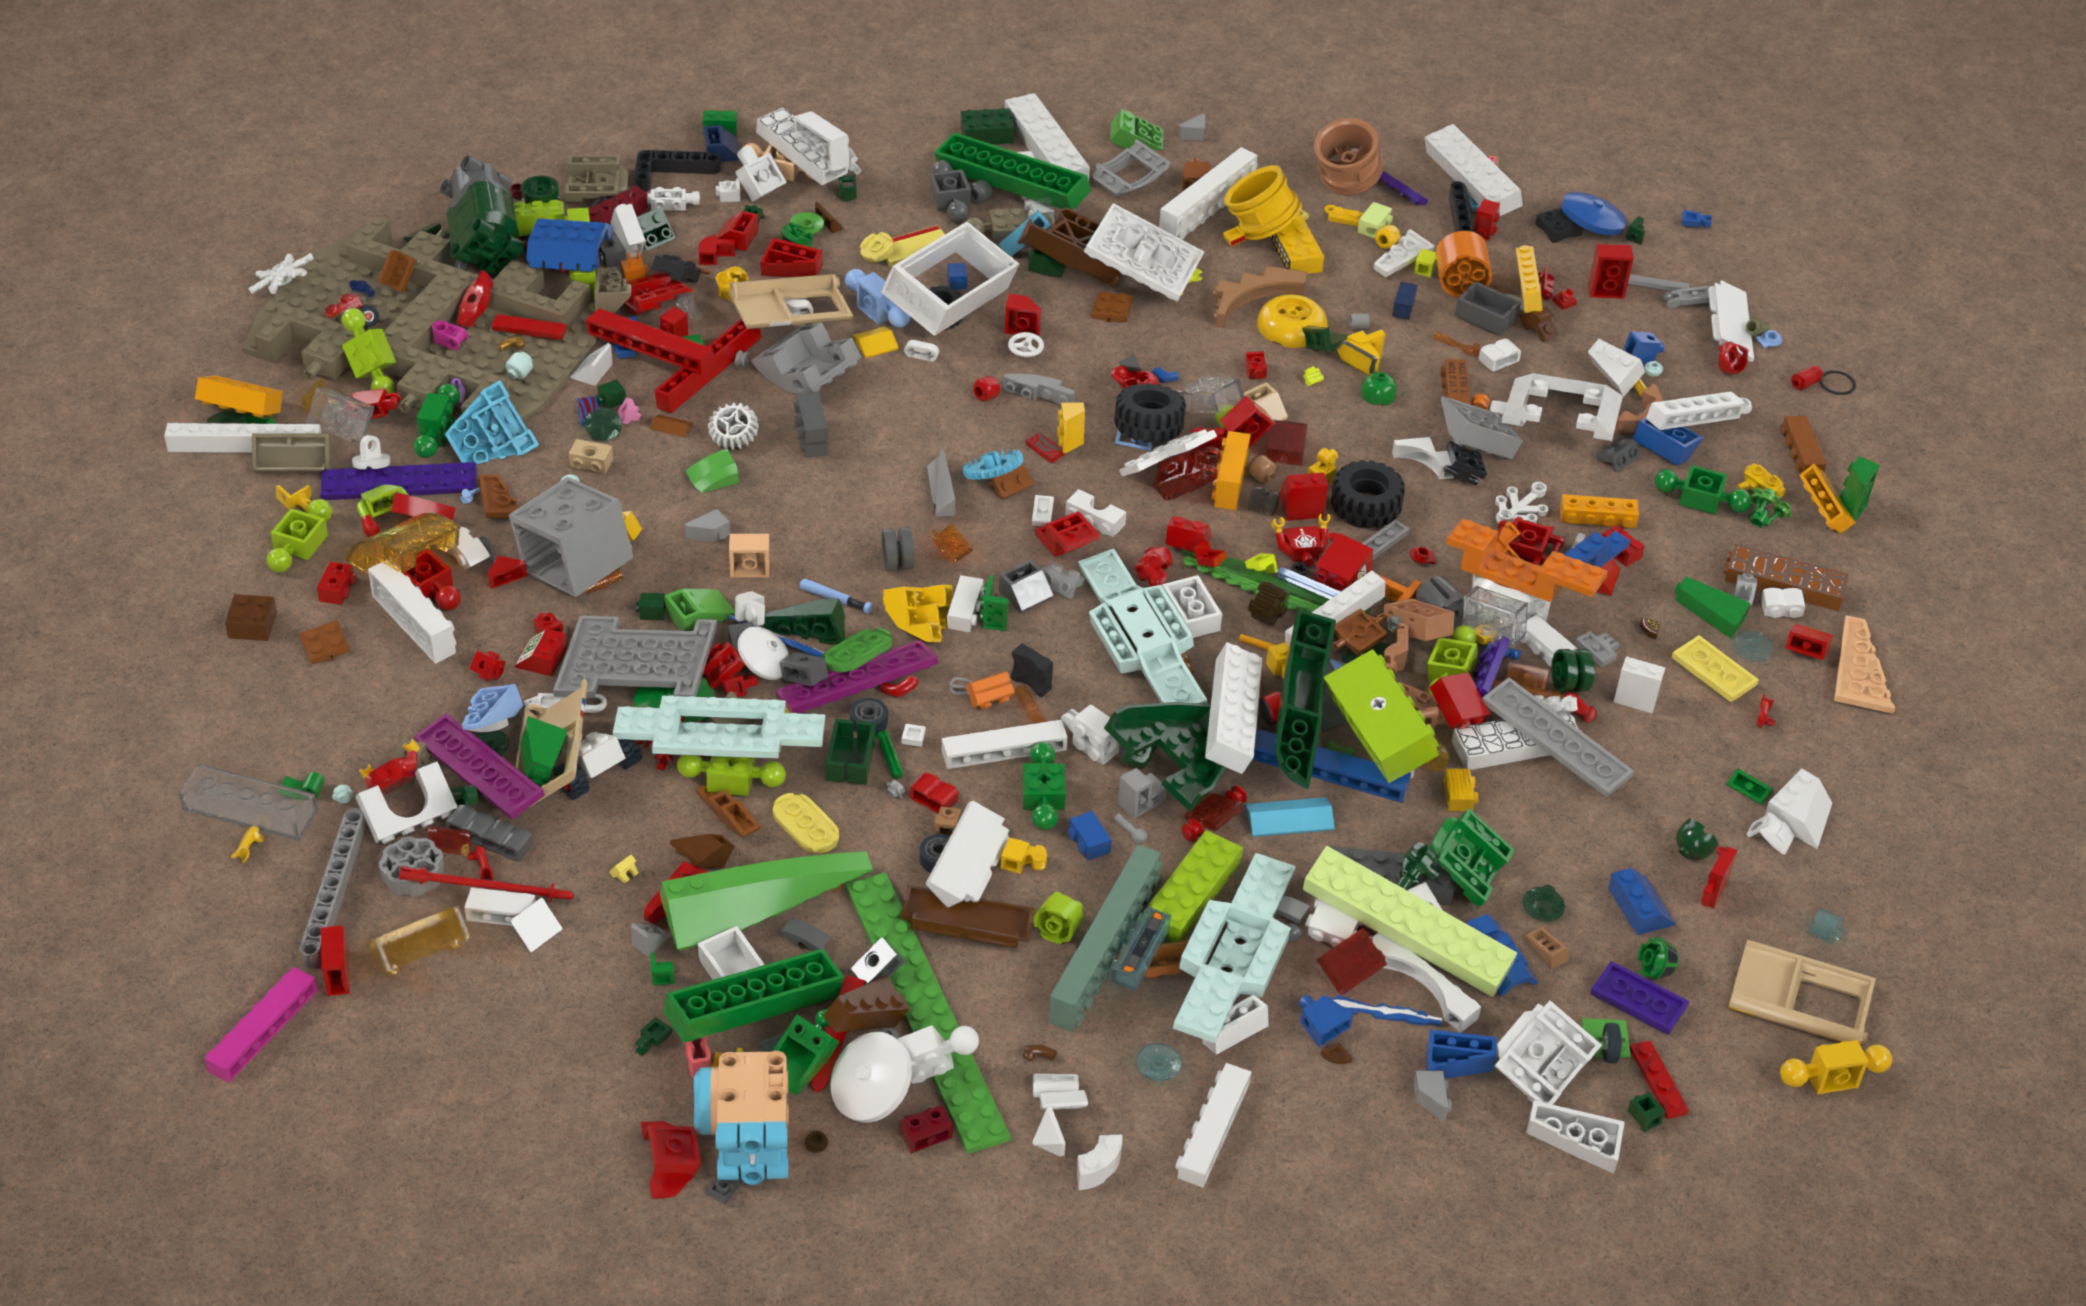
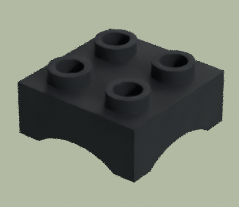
M1562 208L1537 214L1535 224L1546 233L1552 243L1560 242L1568 237L1582 236L1583 227L1568 218Z
M667 254L662 256L655 255L651 267L655 271H668L675 279L680 281L688 279L695 283L698 282L702 270L697 268L693 262H685L678 256Z
M1021 643L1012 651L1014 666L1011 679L1028 685L1035 691L1036 695L1042 698L1052 689L1053 662Z

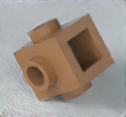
M941 807L938 815L934 816L933 821L936 834L951 836L962 816V810Z

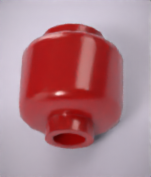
M986 376L975 381L973 393L980 401H989L999 395L1000 385L994 377Z

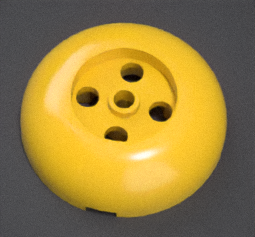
M1292 294L1281 295L1269 300L1261 308L1257 319V327L1267 340L1290 348L1306 347L1303 327L1307 325L1328 327L1326 314L1320 305L1307 297Z

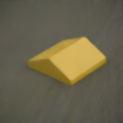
M885 326L852 335L853 340L865 358L899 349L892 330Z

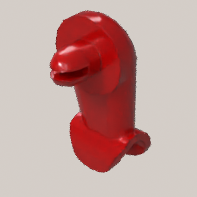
M1569 692L1564 695V697L1571 696L1577 698L1578 710L1571 712L1582 717L1585 723L1596 719L1597 711L1595 708L1588 706L1576 693Z
M1763 694L1759 706L1760 711L1757 719V726L1759 728H1763L1764 724L1768 726L1775 725V721L1768 717V711L1771 710L1774 699H1767L1765 694Z
M477 846V852L468 853L467 859L471 861L478 860V865L481 867L480 879L490 878L491 881H494L485 849L482 846Z

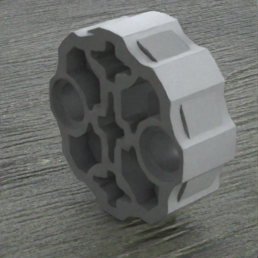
M409 836L401 838L394 844H389L382 851L383 857L379 861L382 883L386 884L393 894L398 896L409 895L411 897L422 896L425 892L435 889L440 884V882L428 881L422 885L416 881L399 880L401 866L417 869L426 867V870L431 873L443 874L445 872L442 851L437 849L434 841L428 838L419 839Z

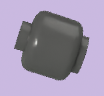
M979 180L970 185L971 202L982 204L991 198L992 187L987 181Z

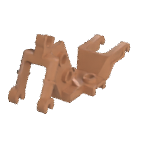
M1399 623L1397 641L1388 646L1384 651L1386 668H1391L1393 673L1403 671L1405 667L1409 626L1405 623ZM1401 683L1406 691L1404 694L1406 697L1410 696L1412 698L1415 710L1421 711L1426 725L1430 724L1432 729L1435 730L1436 725L1448 724L1443 713L1438 709L1437 702L1432 694Z

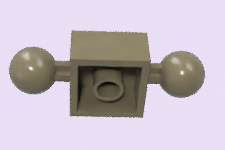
M1024 209L990 210L989 223H984L977 217H971L965 222L971 224L982 234L990 232L992 242L1000 247L999 243L1026 221ZM1042 214L1051 225L1046 229L1048 231L1054 226L1053 220L1048 215Z

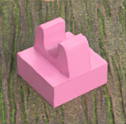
M626 397L618 410L621 422L624 424H629L631 420L638 421L641 417V414L637 413L639 407L635 406L633 399Z

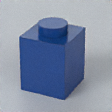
M965 263L947 264L949 288L957 290L967 289Z

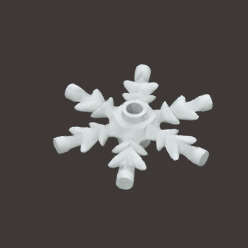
M310 253L293 262V256L287 254L285 260L275 265L272 270L256 271V276L263 280L249 287V291L251 294H254L258 290L270 285L268 287L270 293L275 294L279 286L289 283L292 278L297 276L304 277L307 271L300 267L314 260L312 254Z

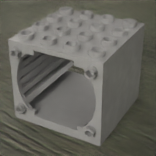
M566 477L509 514L520 558L526 562L527 574L576 597L634 558L632 553L633 546L629 541L622 514L623 507L619 499L570 477Z

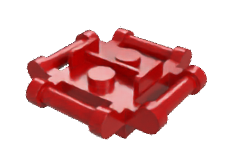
M1519 516L1512 523L1520 534L1508 545L1520 559L1534 565L1543 564L1549 557L1544 555L1548 543L1553 544L1551 553L1552 551L1559 553L1560 548L1564 546V538L1553 534L1554 526L1523 520V517ZM1502 520L1499 522L1497 527L1498 536L1508 521Z

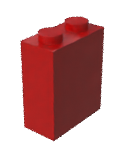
M1469 673L1440 677L1429 687L1450 729H1464L1471 725L1482 724L1485 722L1484 719L1490 715Z
M344 925L321 928V965L327 996L350 994L349 951Z

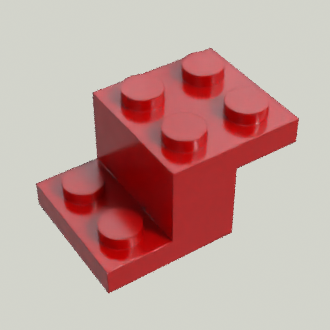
M1079 511L1035 529L1036 537L1054 557L1099 540V533Z

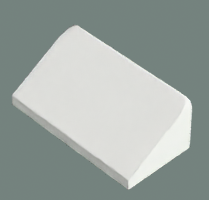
M1033 1074V1097H1040V1093L1079 1090L1077 1074Z
M1084 1090L1040 1093V1108L1042 1110H1046L1048 1107H1052L1053 1110L1085 1108L1088 1105Z

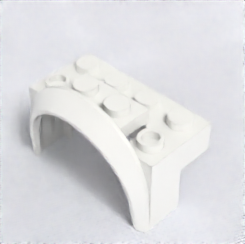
M1473 574L1469 600L1471 611H1468V614L1515 621H1526L1538 615L1546 622L1551 602L1515 589L1503 587L1491 580Z

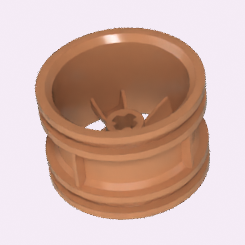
M1344 118L1329 123L1316 136L1314 150L1318 162L1319 175L1322 183L1329 190L1341 195H1354L1370 189L1380 179L1383 163L1379 151L1378 135L1372 125L1360 119ZM1356 148L1358 151L1355 154L1353 151H1349V149ZM1336 153L1341 157L1338 161L1330 160Z

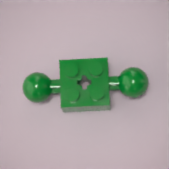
M452 384L440 386L436 394L427 393L416 419L419 436L415 439L413 448L415 453L421 458H431L436 454L438 447H443L445 441H448L444 434L455 423V418L452 415L453 406L460 400V391Z
M1691 465L1686 481L1678 479L1677 474L1670 469L1659 471L1654 479L1656 488L1661 492L1669 493L1675 489L1682 490L1679 505L1716 514L1720 501L1728 503L1729 508L1736 513L1747 511L1752 504V497L1746 490L1736 489L1731 493L1724 491L1727 474Z
M1047 742L1036 743L1031 748L1030 760L1032 763H1023L1022 773L1023 810H1033L1032 822L1040 830H1050L1057 824V810H1065L1066 799L1065 764L1054 763L1056 752L1054 747Z

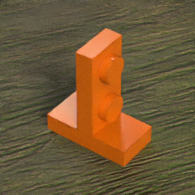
M1379 575L1386 581L1385 598L1394 602L1417 599V590L1422 582L1415 579L1407 588Z

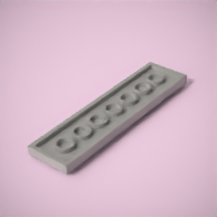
M1507 678L1482 698V701L1489 709L1605 797H1608L1633 776L1634 771L1511 678Z

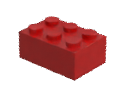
M1596 244L1588 281L1590 297L1625 299L1634 260L1631 245Z

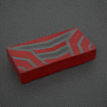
M1040 432L1026 440V445L1050 463L1065 455L1061 447Z

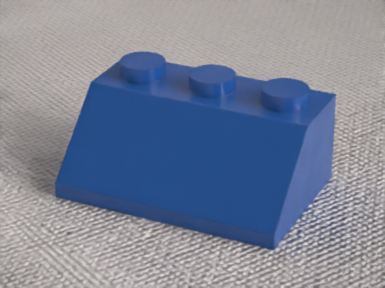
M1644 418L1639 421L1633 440H1636L1640 446L1652 450L1654 454L1669 460L1671 464L1679 466L1688 461L1704 437L1685 426L1659 430L1649 420Z
M1633 868L1612 873L1608 889L1637 935L1676 925L1646 876Z

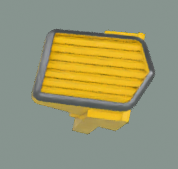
M1362 330L1347 336V340L1339 344L1336 350L1343 362L1369 375L1379 370L1386 334L1383 330H1379L1366 335Z

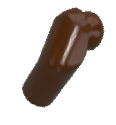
M1042 1044L1027 1045L1024 1048L1023 1058L1033 1061L1036 1054L1053 1061L1057 1051Z

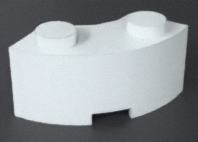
M458 527L439 537L444 551L454 556L459 565L464 569L490 557L481 541L477 537L473 539L468 534L470 530Z
M1099 1135L1098 1144L1092 1151L1087 1154L1078 1155L1077 1178L1079 1190L1096 1187L1104 1183L1113 1172L1115 1173L1121 1158L1122 1135Z

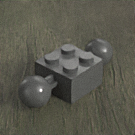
M945 160L935 162L930 173L929 190L936 209H947V215L951 221L956 223L963 222L969 215L968 206H970L971 189L963 169L953 171L951 164Z

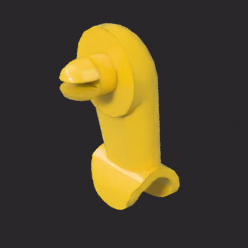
M251 826L246 831L237 850L231 855L232 859L239 856L241 862L244 863L249 857V846L254 841L258 843L264 841V837L258 833L259 827Z

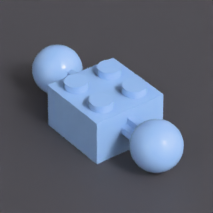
M852 269L846 274L845 284L847 288L857 292V307L879 325L889 320L897 328L905 327L910 322L911 316L881 293L886 282L882 277H879L875 272L866 275L860 269Z

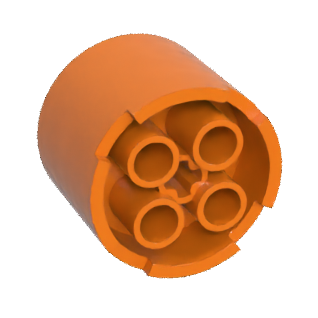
M1458 231L1447 235L1439 242L1435 256L1440 284L1447 294L1453 297H1460L1475 281L1487 287L1490 285L1492 269L1487 244L1480 235L1471 231Z

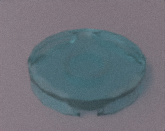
M1744 631L1741 635L1735 637L1733 648L1735 653L1746 661L1763 662L1772 655L1773 644L1769 638L1767 640L1764 634L1760 632Z

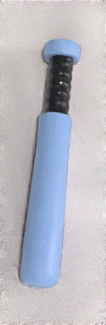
M803 579L800 582V589L826 599L839 598L841 604L859 608L866 614H869L872 610L873 604L871 602L864 603L853 599L849 595L808 579Z

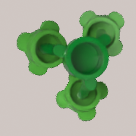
M1754 488V493L1751 497L1752 502L1756 505L1749 518L1753 525L1762 528L1764 525L1769 526L1771 521L1777 516L1779 518H1790L1792 516L1790 505L1785 501L1781 502L1774 490L1770 488L1765 490ZM1775 501L1776 505L1773 507L1774 514L1769 517V512L1764 508L1766 504H1773Z

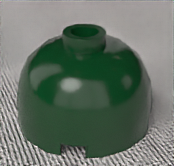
M1690 818L1683 822L1677 831L1676 843L1680 848L1678 851L1685 858L1691 857L1696 860L1708 858L1719 846L1718 841L1711 832L1707 834L1703 831L1704 825Z

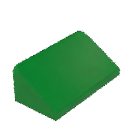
M1739 768L1736 769L1726 784L1760 805H1763L1774 792L1772 787Z

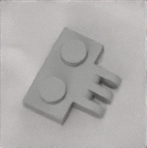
M1589 631L1576 638L1575 641L1577 647L1586 648L1590 651L1593 661L1601 668L1616 660L1617 654L1614 651L1620 647V644L1615 642L1612 637L1609 638L1607 633L1597 637Z

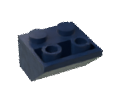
M721 125L703 126L706 152L719 153L721 162L740 160L737 155L740 149L736 136Z

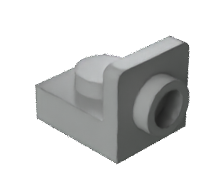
M1747 573L1738 574L1734 596L1752 605L1757 587V578Z

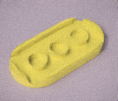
M787 793L775 800L773 807L775 821L801 848L812 853H825L836 847L839 841L837 825L808 796Z

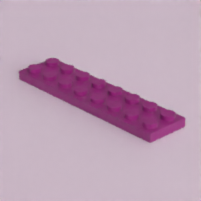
M921 640L883 652L854 670L847 672L829 671L828 677L813 686L795 683L775 690L776 697L779 700L786 701V708L790 713L801 714L806 710L820 707L831 701H838L843 697L857 694L862 690L874 688L879 684L894 681L896 678L911 675L913 672L922 669H928L933 665L939 664L938 657Z
M447 713L414 736L415 741L426 743L427 752L465 783L475 785L477 792L511 820L545 796L542 788L470 731L463 730L462 725Z

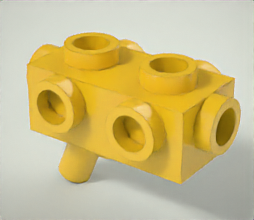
M1755 463L1745 468L1743 472L1744 481L1737 484V488L1743 490L1749 487L1751 490H1754V488L1764 490L1770 488L1776 492L1779 498L1786 492V489L1783 488L1784 483L1780 478L1771 475L1764 467Z

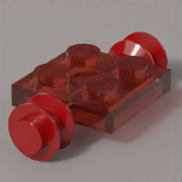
M1234 785L1231 787V790L1225 792V797L1213 793L1206 796L1191 813L1188 811L1185 814L1188 824L1182 825L1183 837L1188 841L1196 842L1198 837H1201L1204 833L1203 827L1217 831L1244 809L1243 803L1247 801L1246 791L1242 787Z

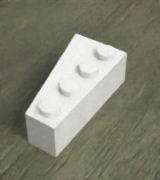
M812 111L794 116L795 133L806 144H810L811 150L814 153L821 155V161L828 163L831 171L849 166V138L846 133Z
M1534 1101L1526 1133L1614 1174L1619 1158L1624 1121Z

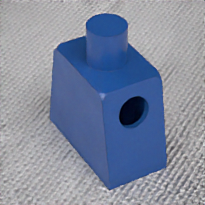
M1631 331L1623 351L1641 359L1642 364L1646 365L1648 362L1655 360L1657 353L1664 352L1665 346L1653 333Z
M1306 995L1300 1000L1299 1005L1303 1008L1300 1022L1318 1047L1351 1028L1353 1014L1330 997L1322 996L1314 1001L1309 995Z

